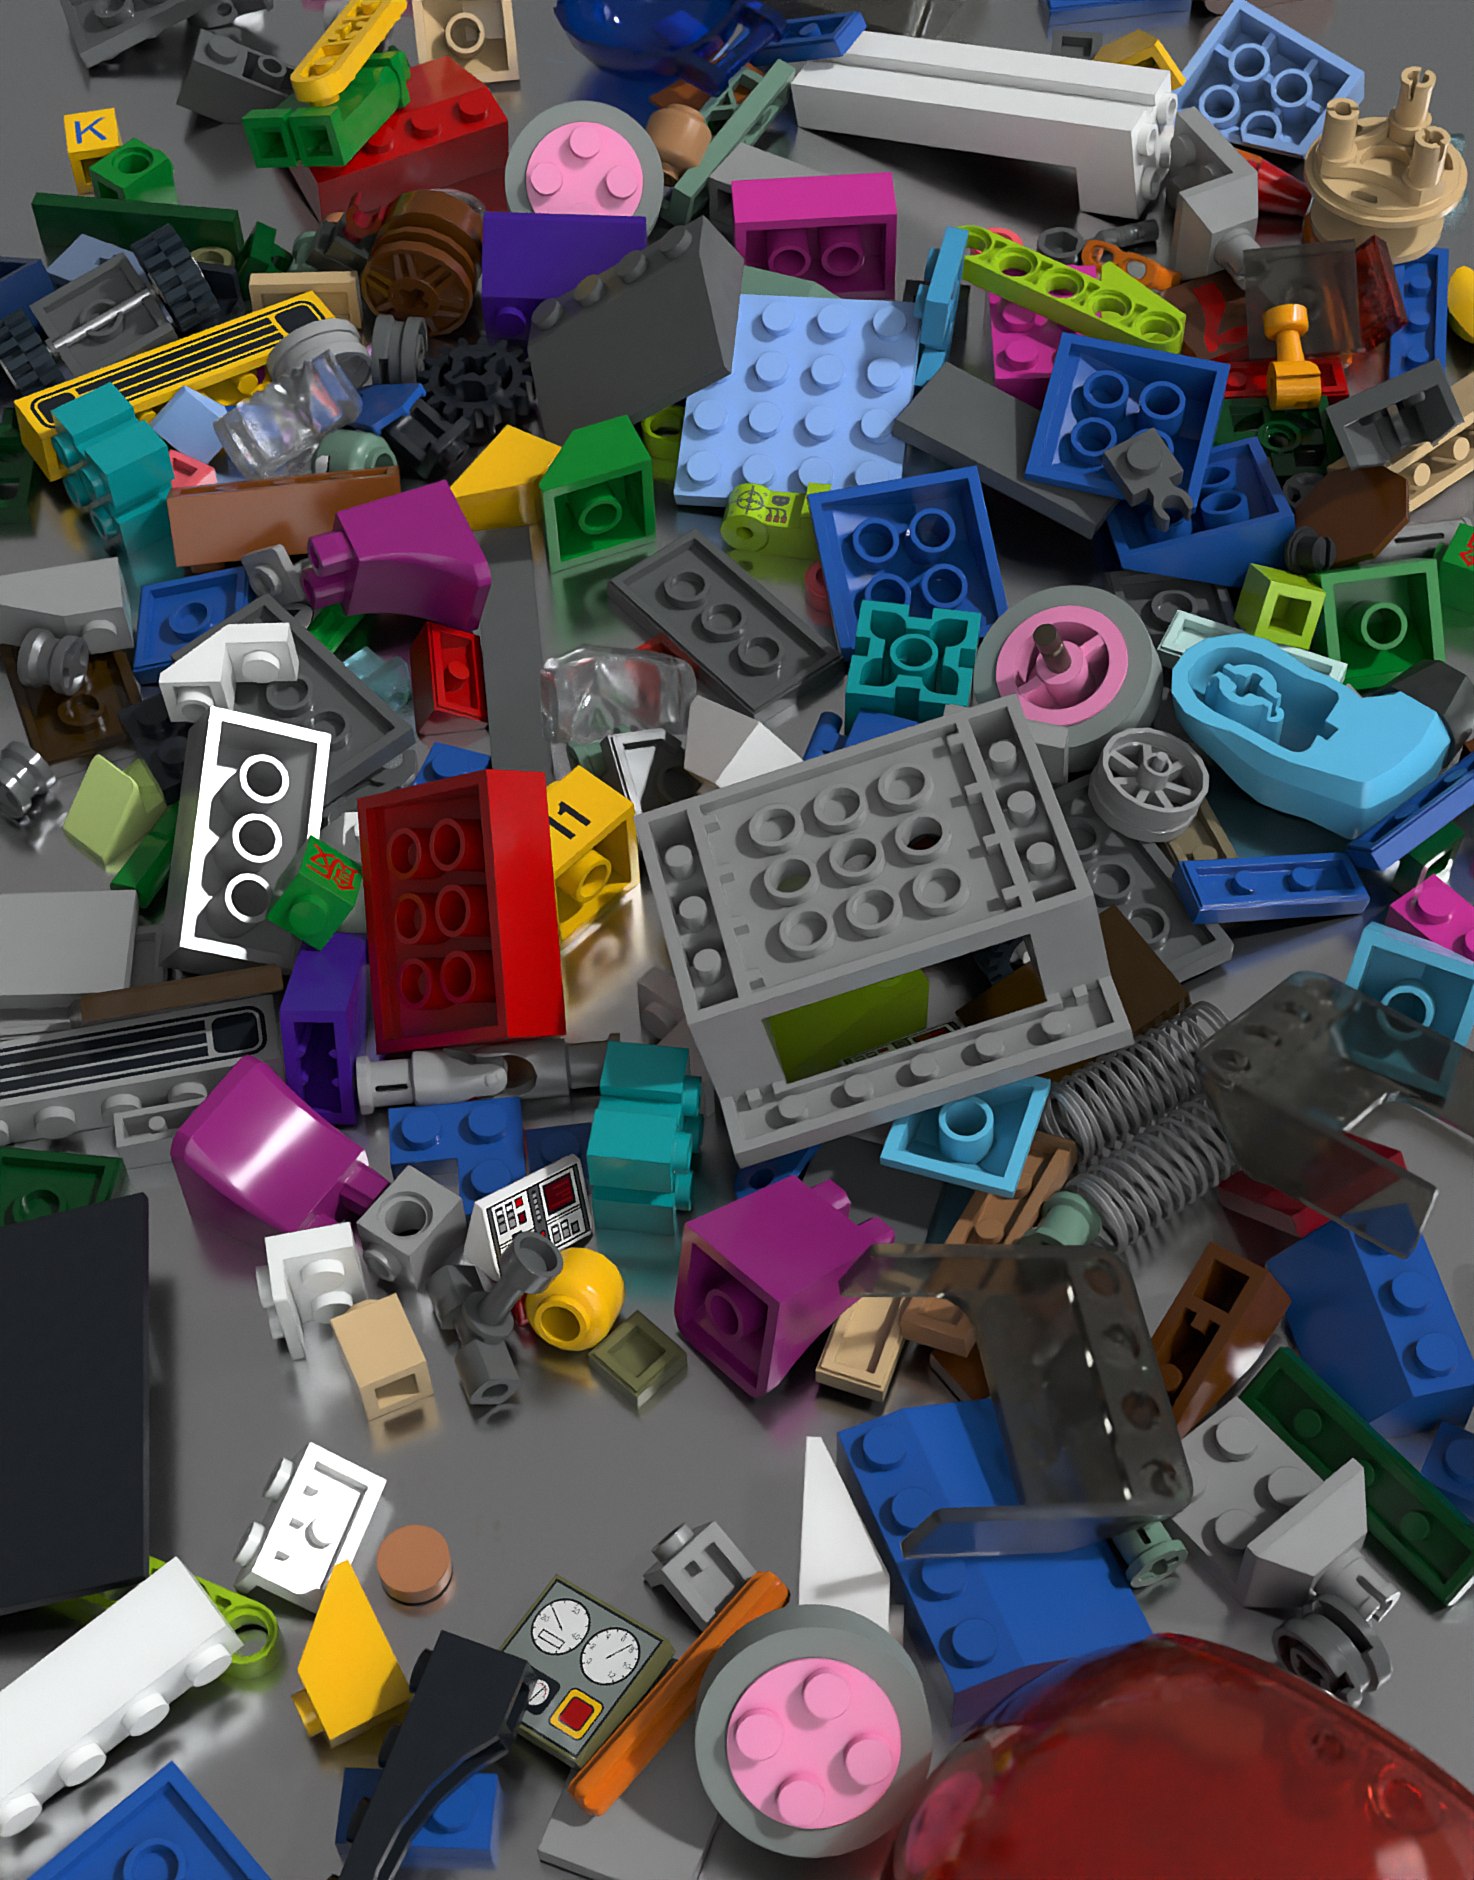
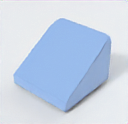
M185 385L179 389L149 423L150 427L180 453L204 464H208L236 432L225 406Z

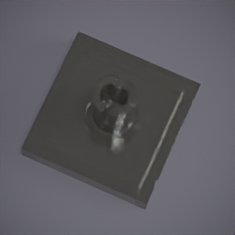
M1355 239L1243 250L1249 361L1277 360L1276 341H1272L1265 336L1262 316L1270 308L1283 304H1300L1307 309L1308 331L1300 337L1304 358L1361 352Z

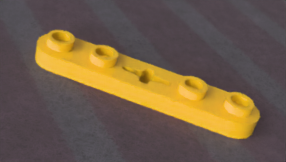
M350 0L292 72L290 81L296 99L300 102H308L310 107H326L336 103L340 99L339 93L346 89L349 83L356 78L355 75L380 42L386 38V34L401 18L402 13L407 8V0Z

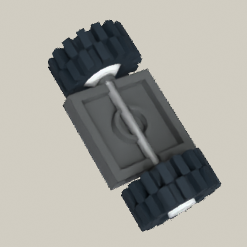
M169 223L130 245L140 267L146 274L147 282L143 283L124 252L29 306L48 337L45 340L47 346L44 345L21 308L0 320V364L16 390L19 389L24 397L66 382L65 377L52 357L53 355L57 362L62 359L72 376L77 378L179 340L172 325L158 306V303L161 301L182 332L220 311V306L199 266Z

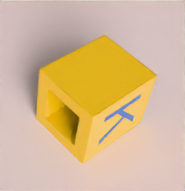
M114 108L63 115L68 156L78 194L94 192L88 168L123 145Z

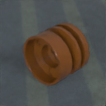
M415 190L403 193L389 203L383 223L376 234L374 244L360 278L362 296L371 311L377 317L379 314L393 315L395 321L406 322L408 317L424 318L427 326V337L451 333L462 325L471 308L473 297L478 287V280L482 274L483 221L480 215L464 201L441 191Z

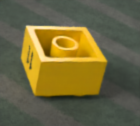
M580 765L560 781H554L546 787L560 952L640 883L637 832L633 816H635L634 803Z

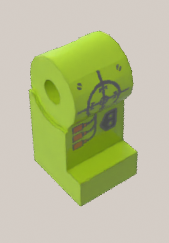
M809 482L806 494L771 491L755 483L738 485L730 492L720 529L722 538L735 549L756 551L760 554L819 560L806 497L807 494L830 491L831 484Z

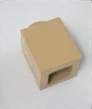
M396 1293L380 1300L369 1299L351 1306L344 1314L330 1319L339 1355L368 1421L434 1394L426 1359Z

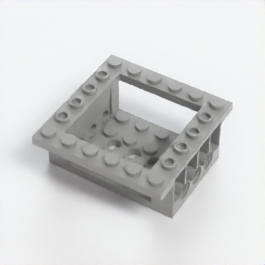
M1016 693L633 816L686 1021L719 1097L734 1156L740 1169L1134 1044L1131 1026L1111 977L1092 888ZM931 833L941 837L937 844L925 850H914L907 847L915 837L922 834ZM867 854L875 857L873 863L863 870L847 871L842 869L845 862L856 855ZM803 875L810 878L803 888L795 892L786 893L777 890L780 883L791 876ZM1022 936L1046 1002L787 1084L768 1017Z

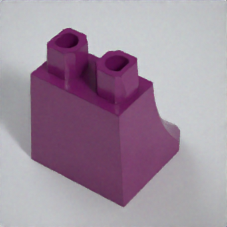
M446 479L338 511L335 515L332 531L308 538L306 549L312 567L302 570L300 583L313 610L340 603L346 616L373 613L398 614L421 618L465 632L478 630L492 584L491 573L487 560Z
M248 1054L233 1066L181 1125L172 1140L170 1157L189 1214L266 1254L265 1237L340 1224L350 1211L363 1216L391 1185L387 1179L369 1167L364 1148L352 1141L314 1111L268 1064ZM352 1230L353 1237H354V1241H355V1244H356L354 1232H353V1230Z
M792 1175L684 1223L673 1311L678 1330L684 1339L751 1397L760 1398L778 1386L794 1363L815 1339L842 1313L870 1292L873 1271L892 1258L895 1241L894 1229L879 1217L869 1218L856 1225L848 1218L851 1202L847 1197L846 1191L831 1179L810 1188L795 1175Z

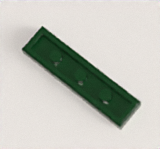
M36 192L31 203L41 243L47 246L69 247L81 234L133 252L131 244L168 223L174 228L176 234L179 235L185 248L187 247L190 253L202 247L215 246L228 250L234 256L236 262L237 256L245 244L238 210L39 192Z
M1279 1347L1240 1393L1238 1398L1323 1481L1328 1479L1352 1458L1364 1467L1367 1529L1445 1606L1454 1605L1474 1583V1524L1289 1347Z

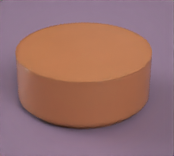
M414 1524L396 1529L383 1540L377 1552L376 1565L382 1586L390 1596L401 1602L421 1603L428 1601L441 1593L450 1580L452 1560L448 1545L439 1532L428 1526Z

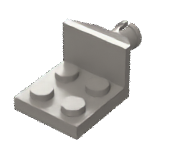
M1195 106L1176 112L1174 135L1170 141L1171 160L1169 176L1165 183V193L1168 202L1176 209L1169 269L1180 272L1182 274L1181 281L1208 276L1225 269L1241 289H1253L1269 277L1273 269L1270 264L1274 263L1273 257L1255 241L1258 222V172Z
M1237 1396L1184 1437L1164 1459L1159 1457L1132 1479L1130 1491L1138 1488H1148L1156 1500L1153 1510L1162 1525L1177 1540L1184 1544L1187 1551L1242 1607L1303 1608L1317 1594L1326 1592L1339 1597L1353 1607L1372 1627L1373 1623L1369 1619L1373 1617L1379 1622L1392 1609L1401 1595V1592L1392 1583H1387L1365 1561V1557L1360 1553L1367 1534L1364 1467L1352 1458L1328 1479L1323 1481Z

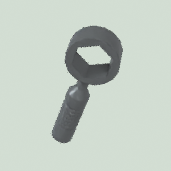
M1151 219L1102 230L1094 238L1086 240L1077 231L1070 228H1050L1039 235L1036 252L1065 265L1081 266L1082 251L1087 241L1100 240L1123 248L1158 240L1159 227L1157 221ZM1063 247L1070 252L1056 254L1051 250Z

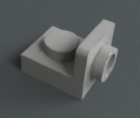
M714 1520L692 1530L685 1522L673 1529L651 1550L658 1561L642 1576L651 1587L663 1584L703 1632L757 1571Z

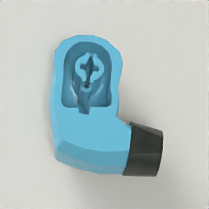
M1244 633L1206 638L1186 649L1172 668L1171 693L1177 721L1190 739L1207 753L1242 790L1260 804L1305 818L1351 840L1357 838L1430 784L1442 769L1450 765L1463 747L1464 742L1468 740L1474 731V685L1466 674L1441 660H1422L1375 691L1371 697L1360 698L1352 689L1334 678L1310 669L1268 639Z

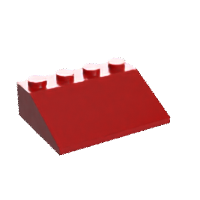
M448 56L410 67L411 78L406 83L411 101L405 107L397 108L345 166L303 167L301 163L298 167H289L320 224L331 213H346L351 197L356 192L363 194L358 208L363 213L378 209L382 205L387 206L403 193L420 189L435 190L506 166L509 156L508 119L489 88Z
M484 769L356 798L376 1055L516 1042L567 1035L545 772Z

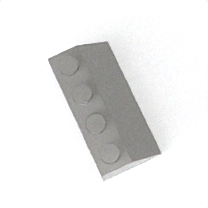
M210 706L189 729L158 966L209 975L276 964V967L280 966L281 975H291L302 940L267 920L265 916L280 875L310 835L319 839L331 734Z

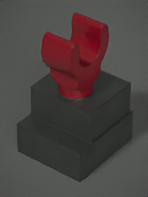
M356 192L351 197L346 213H343L336 225L327 220L323 221L314 236L305 263L321 272L358 271V278H360L374 244L376 234L383 223L387 211L386 206H380L376 214L367 215L358 208L363 194Z

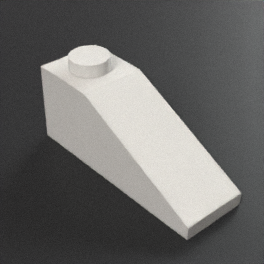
M806 1436L798 1605L823 1604L856 1612L880 1625L903 1647L904 1605L889 1604L890 1575L822 1438Z

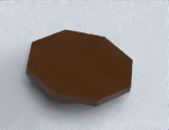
M1384 466L1358 468L1354 471H1351L1350 467L1329 472L1295 508V527H1311L1317 532L1319 537L1329 536L1333 540L1336 547V559L1329 568L1330 570L1374 559L1409 522V482L1406 478Z

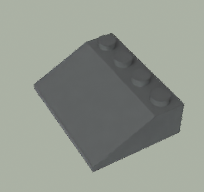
M704 215L685 226L678 225L673 227L657 242L641 251L633 250L629 252L618 264L598 275L591 274L585 277L577 287L556 299H546L535 309L531 318L532 323L527 350L546 441L562 447L573 430L626 414L631 423L635 425L731 374L744 258Z

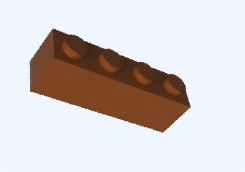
M394 465L170 488L166 500L176 567L191 566L193 573L220 571L226 568L225 562L239 561L241 557L251 551L277 544L283 545L288 555L305 554V558H308L306 549L308 538L332 531L336 512L402 493L399 467Z

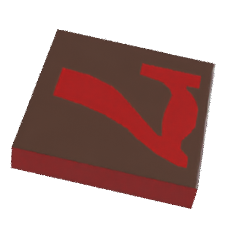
M1225 269L1156 293L1186 315L1181 355L1227 363L1239 362L1277 347L1276 341H1272L1265 336L1262 318L1264 312L1275 307V305L1258 287L1250 290L1241 289Z

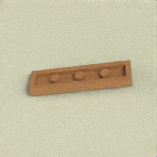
M1036 1130L1013 1199L975 1190L899 1320L904 1339L967 1358L1021 1262L1017 1255V1245L1021 1237L1027 1230L1037 1228L1042 1220L1041 1210L1049 1196L1060 1192L1078 1160L1076 1141Z

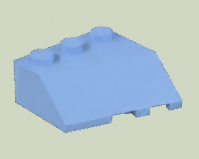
M1234 0L1181 72L1186 79L1183 86L1171 91L1177 95V112L1195 106L1229 143L1304 160L1312 143L1323 132L1327 103L1334 98H1349L1354 100L1358 106L1364 99L1365 72L1249 2Z

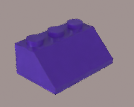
M485 211L483 217L481 297L486 337L529 339L533 312L543 301L548 298L556 299L577 287L585 277L604 272L618 264L629 252L633 250L641 251L648 247L646 217Z

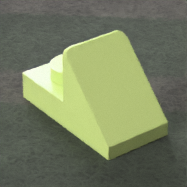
M97 754L88 767L62 828L68 838L103 865H106L147 833L169 806L164 802L139 758L121 771L104 757Z

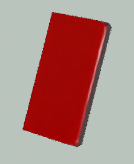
M427 621L410 647L416 733L434 735L485 729L489 723L480 636Z

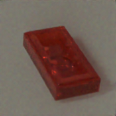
M1374 234L1333 265L1354 347L1366 354L1409 323L1387 243Z

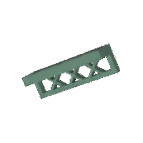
M778 59L763 77L738 63L699 111L704 117L706 125L709 121L729 120L717 135L712 136V141L709 143L700 165L695 168H689L673 187L671 202L662 198L658 216L675 226H685L692 222L709 201L708 177L740 142L753 146L788 103L791 82L793 81L796 68ZM741 84L752 92L742 104H736L733 92Z

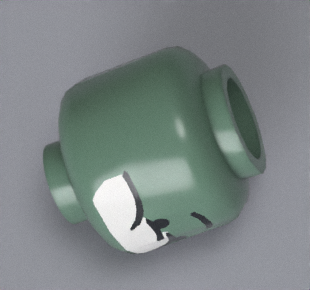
M336 430L329 432L320 441L311 459V472L315 474L397 465V461L383 437L373 432Z

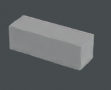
M206 1097L113 1113L116 1147L120 1158H123L126 1170L171 1162L170 1150L177 1130Z

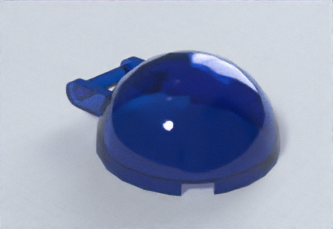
M557 0V7H553L554 14L572 46L601 71L631 82L646 84L668 82L680 78L716 98L729 88L728 80L772 41L779 43L790 32L785 18L778 11L758 0ZM738 24L752 30L750 34L715 65L710 63L733 36Z

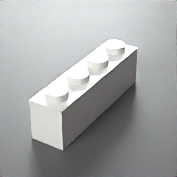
M177 1556L0 1691V1836L9 1837L28 1827L40 1815L42 1803L65 1785L75 1786L93 1776L105 1763V1754L129 1735L139 1736L158 1725L168 1714L169 1704L191 1686H204L219 1677L231 1664V1655L244 1646L241 1639L196 1577Z

